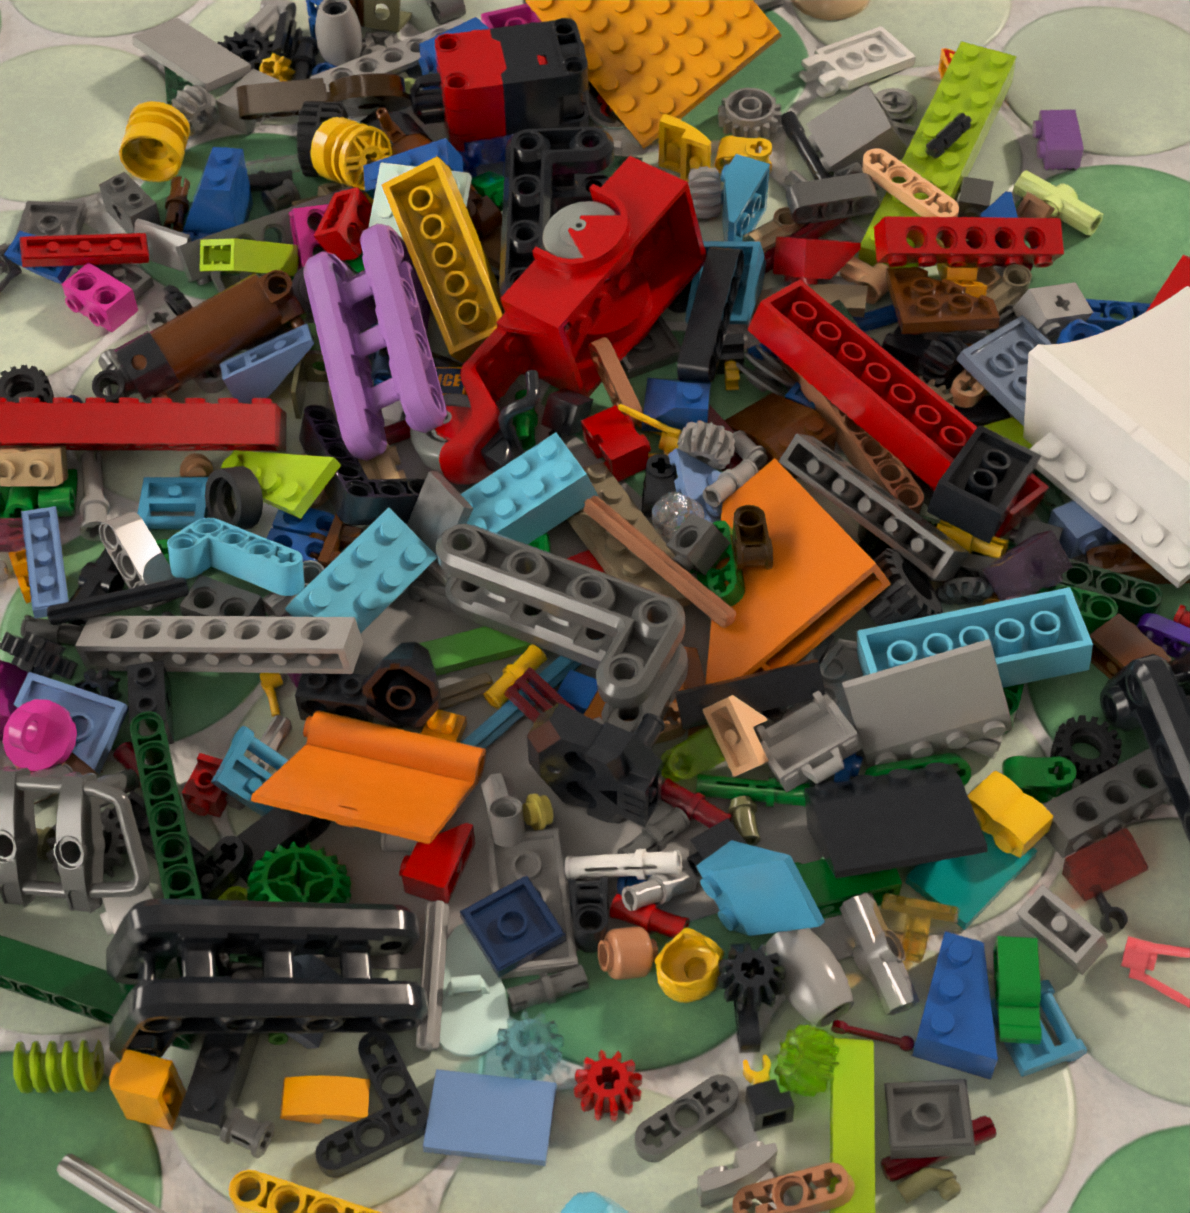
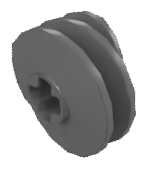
M759 345L756 348L762 355V360L745 352L744 356L755 369L752 370L739 362L736 363V366L747 377L748 381L760 391L765 392L769 390L783 397L786 394V390L781 383L791 387L795 384L784 365Z

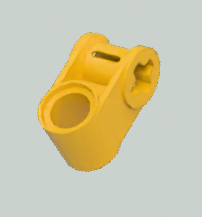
M725 136L719 141L714 164L715 168L719 173H722L726 164L729 165L734 156L739 154L770 164V174L772 163L769 160V156L772 153V144L764 138Z

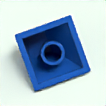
M647 377L643 414L681 431L689 422L697 423V421L701 420L704 423H708L712 382ZM642 422V431L663 432Z

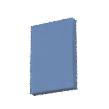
M436 1069L423 1151L427 1153L546 1166L557 1084L555 1082Z

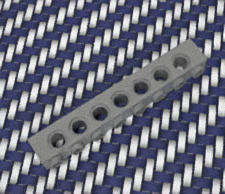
M95 616L88 618L75 647L87 671L92 668L95 671H100L104 668H109V671H127V665L163 660L167 672L353 674L364 642L355 617Z

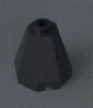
M417 642L399 644L364 679L362 686L363 694H366L367 712L389 727L403 728V724L413 723L412 727H422L439 709L441 703L437 675L429 651Z

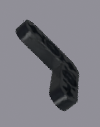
M385 1032L367 1033L361 1038L358 1045L361 1063L383 1109L326 1136L319 1142L315 1152L316 1160L322 1173L329 1177L337 1178L344 1176L419 1139L425 1134L428 1119L426 1106L393 1039ZM376 1044L380 1049H383L384 1059L387 1064L380 1068L376 1056L371 1054L370 1047ZM391 1076H399L405 1081L402 1090L395 1094H389L382 1089L383 1082ZM405 1101L411 1114L417 1116V1124L410 1127L409 1123L404 1122L400 1104ZM371 1128H378L384 1133L383 1141L374 1147L364 1145L361 1142L364 1132ZM351 1138H354L356 1148L359 1152V1154L355 1156L348 1141ZM336 1148L338 1153H341L342 1161L334 1164L333 1160L329 1159L328 1151Z

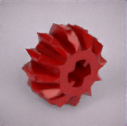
M601 1049L598 1053L597 1062L586 1056V1059H584L585 1069H577L575 1072V1081L578 1084L574 1087V1096L582 1099L580 1105L583 1112L594 1109V1118L597 1121L603 1117L604 1113H610L611 1120L615 1122L618 1120V1110L630 1115L633 1112L632 1102H639L642 1097V1092L638 1088L642 1085V1075L634 1072L635 1062L633 1059L621 1063L622 1054L619 1050L610 1059L606 1058V1053ZM611 1082L612 1089H605L604 1083Z

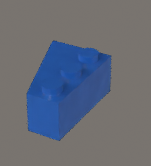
M945 931L912 1056L991 1080L998 1058L984 942Z

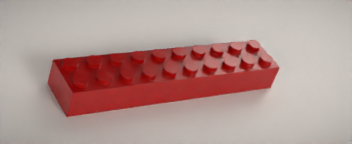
M801 279L760 302L747 330L935 491L938 481L977 427ZM1033 473L995 537H1003L1012 528L1021 523L1022 517H1029L1049 489Z
M0 397V446H66L68 451H286L287 412L280 408L277 403H272V399L252 398L251 404L239 403V399L219 398L218 404L205 402L203 398H185V403L172 402L171 398H152V403L139 402L138 398L124 397L119 398V403L106 402L105 398L89 397L85 398V403L73 402L72 398L54 397L52 398V403L40 402L39 398L20 397L19 403L7 402V398Z

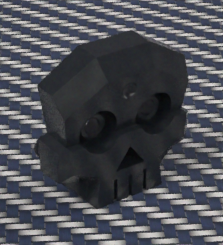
M558 703L540 714L527 734L529 764L565 804L587 808V815L607 823H621L623 819L627 818L645 827L661 801V781L664 763L653 753L652 748L661 732L665 729V723L660 717L646 713L642 717V721L635 733H631L608 722L601 724L562 703Z

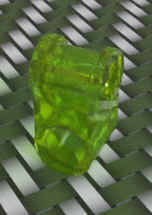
M709 725L691 734L686 740L666 750L660 756L664 763L662 776L665 779L670 778L674 782L692 778L726 761ZM678 758H682L684 762L680 766V770H677L674 765L679 761Z

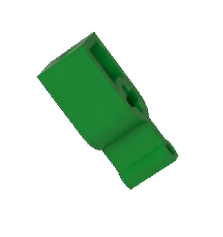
M997 936L992 956L995 1006L998 1011L999 1042L1040 1044L1042 1031L1039 1011L1041 985L1038 938Z

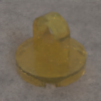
M888 893L883 895L881 902L882 909L907 914L902 938V945L906 955L904 961L921 963L927 946L931 918L958 923L960 909L957 906Z

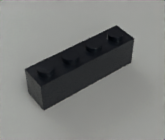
M231 960L225 977L261 980L263 969L262 967ZM206 1033L178 1115L188 1129L220 1136L227 1116L237 1107L261 1033Z

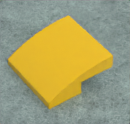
M664 114L659 120L658 166L680 173V179L688 182L691 169H699V167L710 168L711 141L688 123Z

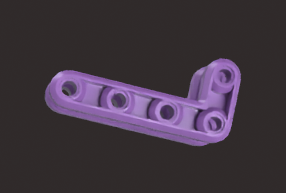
M380 223L363 230L360 237L363 251L362 260L365 268L362 272L358 274L353 273L335 254L320 252L308 258L303 270L341 436L349 452L355 458L365 461L383 454L388 445L381 409L400 400L406 415V422L413 430L427 433L442 426L447 415L419 308V303L427 300L426 294L404 240L392 227ZM377 322L379 323V325H377V326H375V327H373V328H371V329H369V330H367V331H365V332H363V333H360V332H362V331H364V330L370 328L373 324H375V323H377ZM387 347L390 358L388 363L392 378L373 386L370 374L372 369L368 355Z

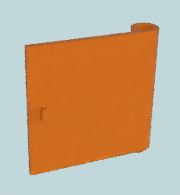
M317 710L313 716L307 717L304 724L303 736L307 737L306 745L252 793L251 801L335 821L336 824L346 827L356 826L430 844L479 783L485 766L486 750L485 748Z

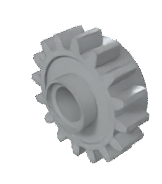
M758 88L738 89L731 92L727 98H723L722 105L718 106V126L723 127L724 134L732 133V136L743 138H759L763 136L769 139L770 132L777 133L778 126L781 125V105L776 104V98L764 90Z

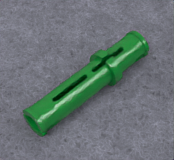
M698 773L696 793L700 792L705 797L730 800L739 796H749L753 802L766 803V807H774V804L806 807L804 788H808L809 783L800 784L786 792L780 782L776 781V777H769L768 780H757Z

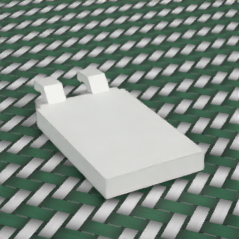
M880 26L815 50L813 56L802 60L801 65L807 71H801L799 77L805 83L818 79L823 87H817L816 93L821 98L834 96L839 88L848 91L914 66L916 56Z

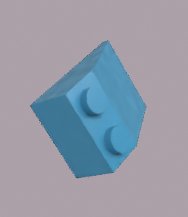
M736 154L731 163L724 166L720 181L724 183V188L721 192L724 241H742L744 235L755 230L767 209L770 164Z
M703 241L706 255L710 247L743 249L744 268L729 324H748L763 287L766 260L761 242ZM703 267L692 279L685 316L686 323L689 321Z
M731 840L696 866L703 878L700 880L702 888L709 897L715 900L720 910L718 917L729 931L754 936L820 927L825 923L790 855Z

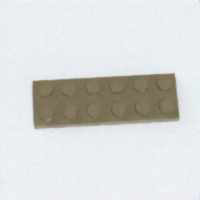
M603 462L582 467L601 500L672 559L675 557L661 536ZM583 509L566 519L607 574L669 596L678 601L682 607L693 604L588 516Z

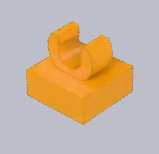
M438 709L425 723L421 734L460 742L467 726L466 716Z

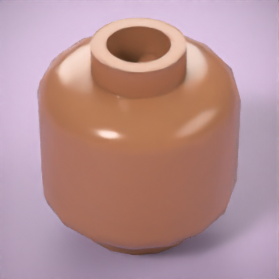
M641 927L611 929L606 933L604 940H601L598 944L597 953L600 968L615 980L643 978L650 973L653 962H655L654 960L658 955L657 943L655 939H650L646 930Z

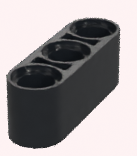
M277 807L273 808L236 836L246 842L251 847L253 853L251 863L240 877L247 883L248 876L252 872L256 860H262L265 851L275 853V849L279 844L285 849H290L293 841L298 848H304L309 842L311 843L325 832L332 821ZM232 848L228 854L231 857L230 860L234 861L237 856L235 849Z

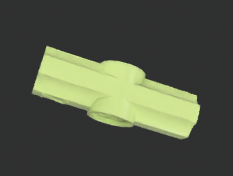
M1027 170L1020 174L1017 182L1014 184L1013 193L1024 198L1027 192L1033 194L1055 208L1050 218H1061V221L1089 237L1096 232L1099 224L1102 222L1104 214L1078 200L1074 189L1067 184H1059L1055 187Z

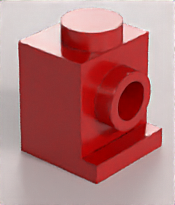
M199 753L196 758L198 763L182 791V796L186 807L191 812L200 816L209 814L220 818L227 806V801L225 800L227 793L212 784L211 781L223 760Z

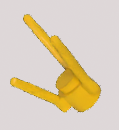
M623 404L618 405L620 411L663 431H650L661 436L658 449L664 450V453H648L649 458L655 454L668 455L678 448L679 435L682 434L680 429L665 425ZM642 422L639 423V424H637V425H638L639 427H641V428H642Z

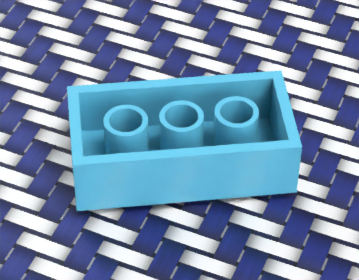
M557 433L546 438L461 494L473 507L467 524L476 525L527 545L583 509L585 506L584 502L587 499H590L592 496H598L586 472Z
M387 508L287 605L285 610L292 617H355L361 634L437 558V555L390 508Z

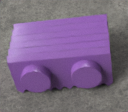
M1076 109L1040 110L1038 120L1033 121V138H1038L1036 155L1037 158H1042L1045 170L1049 168L1051 170L1055 168L1057 170L1061 168L1063 170L1067 168L1069 170L1072 168L1077 170L1080 167L1084 145L1078 125Z

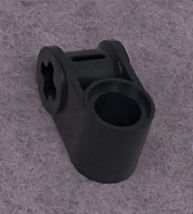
M655 454L647 460L641 509L645 517L676 518L678 492H676L674 480H676V466L670 465L668 455Z
M601 876L600 880L579 882H576L575 878H569L570 912L573 916L575 945L584 952L595 953L598 950L599 942L604 940L608 932L609 898L607 876ZM587 926L597 927L596 930L592 931L585 930L584 928Z

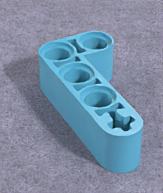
M199 519L171 536L167 541L171 574L176 578H193L208 568L213 567L283 596L297 595L305 587L303 557L300 552L219 519Z

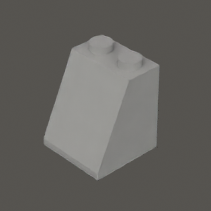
M865 84L807 123L812 134L808 139L816 152L821 150L823 157L820 158V161L828 173H835L837 170L857 161L862 167L864 154L871 149H883L898 160L904 157L908 149L888 111L868 84Z

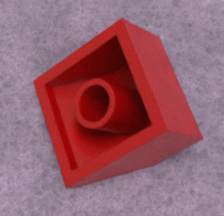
M776 236L773 274L785 275L784 281L796 282L801 279L805 284L817 285L818 279H831L861 249V243Z

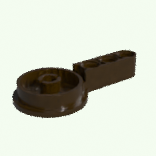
M386 73L359 74L339 78L329 84V92H326V84L323 78L251 84L236 88L239 118L242 120L299 116L305 101L341 102L344 104L348 116H368L382 105H385L393 113L410 107L412 101L410 94L405 89V79L399 75Z

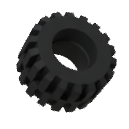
M305 101L302 105L297 125V153L299 165L305 177H322L317 173L312 164L310 155L311 143L316 131L325 121L333 117L348 119L347 111L341 102Z
M887 548L873 559L891 583V585L864 606L868 615L878 626L943 613L941 602L931 583L917 566L903 557L898 551Z

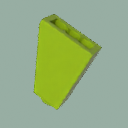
M236 238L200 240V271L203 272L221 271V273L232 274L245 272L263 275L274 270H281L289 276H294L297 272L299 265L298 245Z

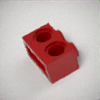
M359 187L334 193L314 234V238L328 253L335 254L341 261L353 260L359 257L362 253L360 237L363 230L369 227L372 204Z

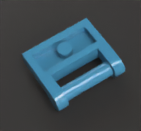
M144 477L137 514L142 518L149 531L151 529H184L199 519L208 518L205 488L209 477ZM152 512H195L194 516H151Z
M242 726L234 735L232 745L211 783L263 817L275 807L252 802L251 796L272 774L245 757L244 753L246 750L250 751L276 770L280 769L288 759L254 737V732L248 727Z
M1049 980L1040 981V1006L1061 1045L1054 1046L1041 1020L1042 1040L1040 1044L1003 1042L1021 1077L1064 1061L1071 1062L1077 1060L1087 1053V1048L1082 1039L1075 1037L1053 997L1055 990ZM995 998L991 999L993 1024L998 1031V1011L995 1006Z

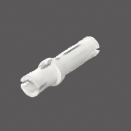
M637 849L635 853L589 856L571 855L565 859V874L568 880L569 878H601V876H607V878L636 876L638 880H645L649 875H680L682 872V858L679 850L647 852L646 849Z

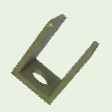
M364 0V27L400 32L412 18V12L400 11V0ZM377 4H384L388 9L378 8L375 11V6Z
M309 350L295 366L291 398L296 419H301L307 382H329L326 371L316 370L312 366L315 362H324L322 351ZM329 385L328 397L330 409L334 414L336 420H338Z

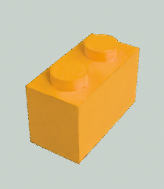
M126 1049L121 1062H116L113 1066L109 1078L110 1088L126 1119L172 1131L186 1094L185 1087L173 1061Z

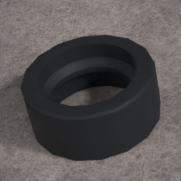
M244 466L216 469L209 475L205 488V501L210 518L219 519L244 530L252 529L257 525L262 515L263 497L258 479L253 472ZM232 488L236 498V510L232 502Z

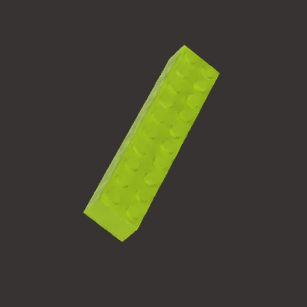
M963 41L960 42L901 161L955 201L961 192L963 178L968 177L1012 84L1017 56ZM959 113H964L966 116L971 117V127L947 150H944L945 152L939 158L934 159L931 155L926 154L927 143L936 138L935 136L949 122L953 121ZM899 176L892 179L893 182L899 184L907 181ZM887 191L865 233L858 254V259L871 266L877 264L874 226L885 216L922 217ZM916 193L913 195L915 198L919 200H925L929 198V196L925 193ZM907 238L908 244L915 248L914 243ZM907 263V265H905V266H901V267H889V268L919 267V266H918V263Z

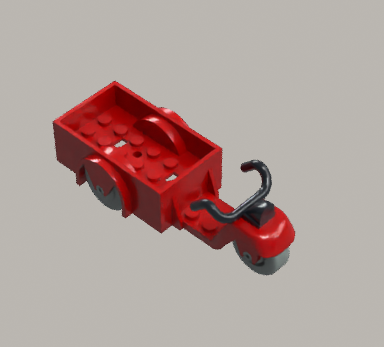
M629 156L602 187L593 184L589 188L593 201L568 205L550 218L543 231V244L546 251L538 247L532 250L535 260L500 298L505 313L496 322L497 328L461 368V381L467 395L457 393L443 395L447 415L442 426L427 433L410 429L412 444L419 458L426 466L435 471L443 472L448 482L453 484L469 485L479 483L524 453L513 427L512 419L517 414L531 410L536 406L540 399L539 379L560 390L567 388L590 397L602 381L591 360L588 350L589 343L606 337L612 344L619 361H621L634 346L639 344L648 335L654 322L704 266L707 256L687 181ZM523 374L526 380L527 395L524 398L509 403L500 413L495 403L506 394L508 388ZM555 430L549 431V437L554 433H557L562 440V435L560 432H557Z

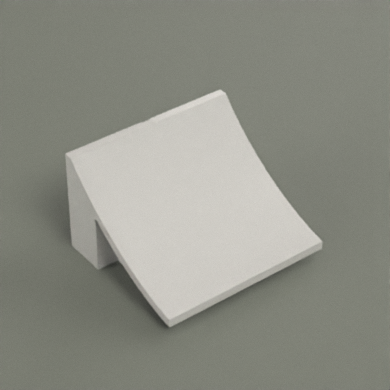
M1188 286L1158 306L1113 329L1073 342L1052 345L1038 344L1028 354L1023 438L1033 445L1030 450L1042 455L1035 469L1177 588L1190 579V287Z

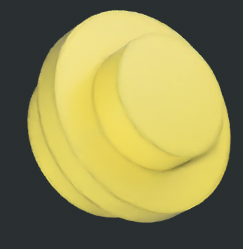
M529 794L526 798V803L522 805L524 821L527 825H531L535 831L544 830L546 825L553 822L551 802L546 795Z

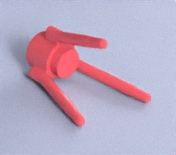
M1128 936L1121 963L1122 967L1130 969L1128 978L1142 981L1190 1008V999L1145 973V969L1154 971L1158 954L1190 958V948L1156 944Z

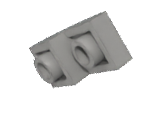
M756 1141L745 1144L740 1150L735 1151L732 1169H728L726 1166H716L706 1170L704 1175L698 1176L697 1194L700 1206L716 1203L734 1196L742 1187L756 1183L775 1166L778 1151L776 1143L764 1145L763 1142Z

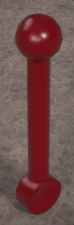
M834 1020L832 1022L831 1031L837 1034L848 1033L898 1045L903 1051H910L914 1047V1040L908 1035L899 1038L849 1026L841 1020Z

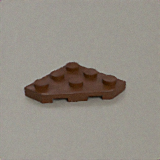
M920 267L886 269V282L902 334L951 333L954 331H983L999 328L1000 316L992 298L981 295L979 298L965 293L966 287L945 278L941 282L928 277V271Z

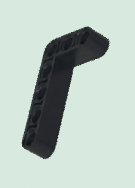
M321 405L305 407L299 432V441L306 455L334 457L341 464L340 468L324 487L339 519L350 525H371L387 508H390L405 524H408L425 479H368L358 459L347 449L341 436L339 424L332 411Z

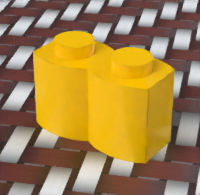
M993 771L968 794L981 830L991 834L997 847L1005 853H1011L1021 858L1050 831L1053 815L1048 809L1033 797L1024 794L1012 780L997 771Z

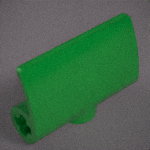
M68 469V479L57 486H0V522H8L12 526L23 528L22 511L56 506L58 518L74 517L78 493L77 470Z

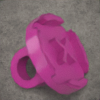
M34 699L17 708L10 715L3 733L5 753L11 762L20 768H29L31 773L41 769L48 770L56 767L58 764L62 765L73 751L77 735L75 722H72L67 709L44 699Z

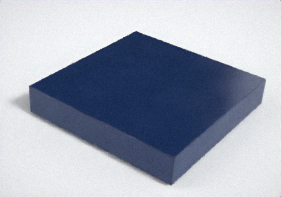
M527 875L460 911V918L498 978L566 941L565 932Z

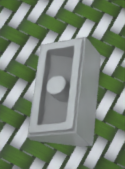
M137 218L134 233H146L149 261L184 271L175 247L191 242L190 235Z

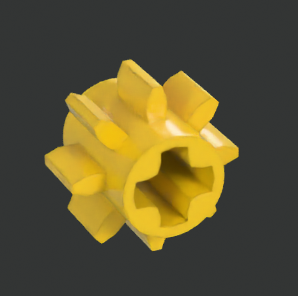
M272 53L271 58L263 59L259 68L260 72L280 82L291 81L292 75L295 74V71L289 67L292 61L275 53Z

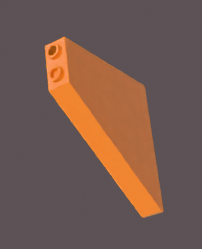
M775 458L722 503L721 521L727 522L732 529L734 512L737 508L744 505H754L764 511L768 534L773 547V568L766 569L765 566L743 567L745 593L737 604L731 606L736 612L735 621L726 628H723L711 619L705 685L796 664L891 585L878 565ZM730 558L723 559L716 569L723 568ZM724 581L727 587V585H729V582Z

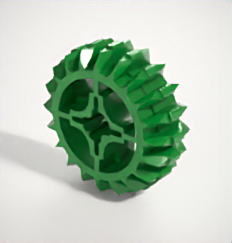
M293 841L290 849H285L279 844L275 849V853L265 851L262 860H256L247 880V887L249 888L247 889L246 897L248 901L350 903L351 881L350 877L347 876L346 865L338 864L337 854L326 856L324 847L317 851L312 850L310 842L305 848H298Z

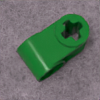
M1012 756L1005 759L1001 764L1002 774L1012 780L1024 794L1033 797L1040 803H1047L1071 790L1072 783L1076 777L1075 765L1064 757ZM1058 766V772L1054 773L1055 767ZM1057 788H1060L1059 794L1056 795Z

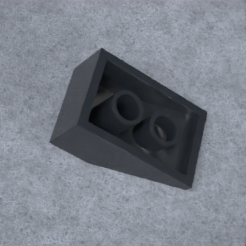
M979 425L938 481L927 512L990 544L1007 518L1042 455Z

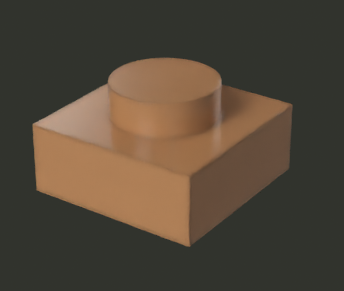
M1027 192L1017 207L1016 212L1018 218H1050L1055 208Z

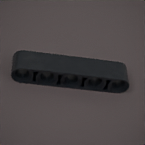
M710 247L708 249L678 358L677 374L679 380L714 381L743 273V249Z

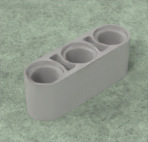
M129 512L100 524V539L129 589L176 579L171 574L170 565L153 536L136 512ZM175 599L140 607L148 611Z

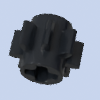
M92 668L83 673L86 680L75 683L77 688L113 700L123 696L118 691V683L121 679L110 675L109 668H104L98 673Z

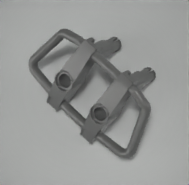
M58 764L51 769H41L30 773L29 768L15 770L14 767L7 766L0 769V894L4 904L10 903L25 906L35 900L36 896L66 899L70 911L77 910L91 913L101 907L103 903L102 898L137 896L146 889L150 880V872L131 803L126 795L135 791L139 786V776L134 770L129 769L127 771V769H123L114 775L108 774L97 778L95 773L82 775L80 772H74L68 764H63V766ZM54 793L60 794L56 821V843L53 852L58 864L61 883L37 880V845L39 838L36 831L33 803ZM111 803L115 805L133 869L134 878L132 881L103 882L105 841L102 833L100 808Z

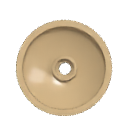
M791 0V2L799 11L808 16L823 20H840L859 14L867 7L870 0Z

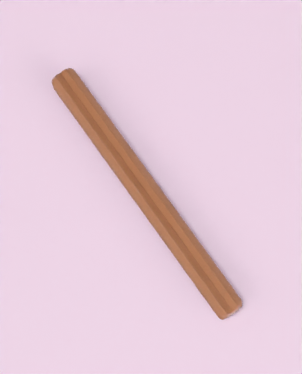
M592 496L584 502L583 510L588 516L720 627L726 628L735 621L736 612L733 608L598 496Z

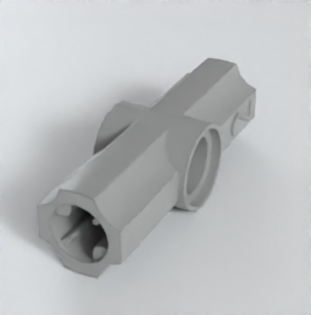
M864 893L843 902L840 911L856 945L853 948L855 963L859 970L867 978L871 979L886 1015L893 1016L916 1006L920 1000L902 962L906 958L904 947L897 935L887 928L871 893Z

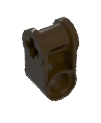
M744 505L737 508L734 512L732 534L735 570L742 571L743 567L765 566L766 569H772L773 547L768 534L764 511L754 505Z

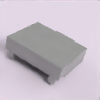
M819 690L814 692L812 695L815 701L766 729L762 724L755 726L758 733L756 735L769 760L766 763L786 792L809 779L816 784L824 781L844 769L843 759L864 748L857 731L837 704L832 701L828 693L822 695Z

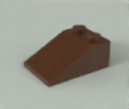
M775 393L765 396L724 420L734 432L738 430L744 431L757 446H762L766 449L768 459L764 466L774 458L779 462L797 433L815 437L832 451H835L837 430L816 410ZM783 466L793 476L794 479L798 478V476H796L793 472H791L789 469Z

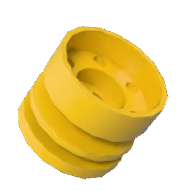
M155 101L140 103L133 108L119 149L120 161L125 169L135 177L149 182H164L178 175L190 135L189 122L184 114L171 105Z
M333 117L325 121L316 131L311 143L310 155L313 167L320 176L337 183H343L349 187H359L360 190H365L363 165L392 156L390 140L380 129L366 124H359L347 118Z

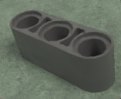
M866 173L800 182L790 186L785 193L792 220L797 224H809L865 215L873 212L879 205L872 177Z

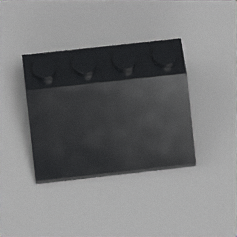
M935 762L920 769H894L885 775H858L849 781L837 783L822 781L814 787L804 788L807 828L835 878L988 852L985 838L962 780L950 764Z

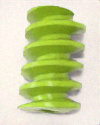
M71 1040L64 1042L62 1052H58L55 1041H49L45 1053H42L39 1041L32 1043L30 1053H26L23 1041L16 1043L13 1054V1076L20 1092L29 1094L35 1088L38 1093H46L51 1088L53 1092L61 1093L65 1091L66 1087L72 1093L79 1092L82 1087L87 1092H94L100 1085L104 1071V1051L100 1040L97 1041L94 1051H90L87 1040H82L78 1052H74Z

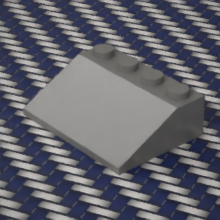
M990 639L842 682L858 735L864 747L863 751L869 768L878 764L931 756L933 752L947 748L959 749L971 741L982 738H997L1006 731L1013 730Z

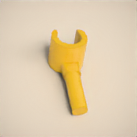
M260 673L261 687L268 697L272 717L281 715L277 695L274 690L283 685L280 673Z

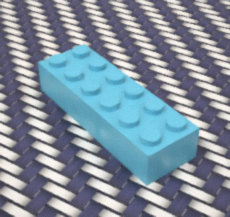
M1068 587L858 630L857 657L863 676L990 639L1001 683L1004 688L1089 670L1093 643L1072 591Z

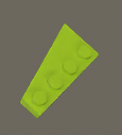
M234 450L224 460L220 469L237 466L248 468L258 479L264 503L301 519L340 468L341 464L334 457Z

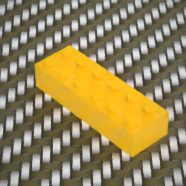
M436 156L381 184L449 354L461 363H464L497 328L496 322L505 313V310L500 300L498 283L451 169Z

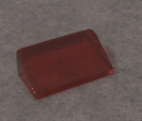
M1124 828L1066 857L1062 875L1081 898L1087 901L1097 894L1103 893L1147 871L1148 865L1132 834L1127 828Z

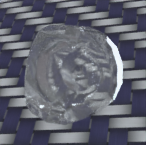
M669 492L663 495L652 509L653 527L658 534L671 539L688 518L690 511L704 519L703 507L696 500L678 492Z

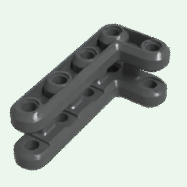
M454 525L446 529L438 537L436 554L443 571L451 575L445 585L448 605L455 614L597 669L598 693L605 702L601 713L604 723L608 722L631 733H635L642 721V717L646 713L654 714L663 720L675 699L674 692L680 690L689 670L687 651L681 644L686 630L685 614L678 601L669 596L476 525ZM629 718L635 719V720H633V721H628V722H627V721H624L625 719H629Z

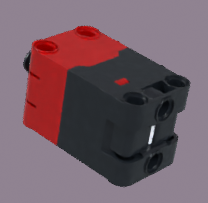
M568 18L472 30L462 33L442 34L435 39L437 73L418 76L412 88H410L413 114L424 125L443 122L447 140L462 158L505 151L508 140L517 132L525 129L589 127V111L585 94L588 88V62L577 24ZM439 86V88L420 90V88ZM441 109L439 111H431L424 113L421 112L426 110Z

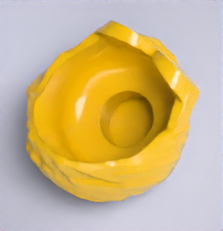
M684 928L672 941L664 946L654 960L659 986L669 998L677 1002L689 1003L703 999L715 991L718 986V976L721 975L719 964L724 957L725 951L709 937L691 928Z

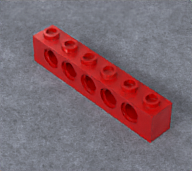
M885 216L874 226L877 263H888L889 267H901L907 265V263H918L919 267H931L937 263H947L948 267H961L968 263L976 264L980 268L991 267L995 264H1005L1006 267L1013 264H1034L1036 268H1045L1052 266L1055 260L1064 255L1061 218ZM907 238L914 243L915 248L908 244ZM936 239H939L943 243L944 248L938 245ZM966 239H968L972 243L973 248L968 246V244L966 243ZM995 239L1001 243L1002 248L996 244ZM1024 240L1030 244L1031 248L1026 246Z

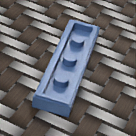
M56 506L21 512L32 610L35 619L48 617L47 608L49 606L69 602Z

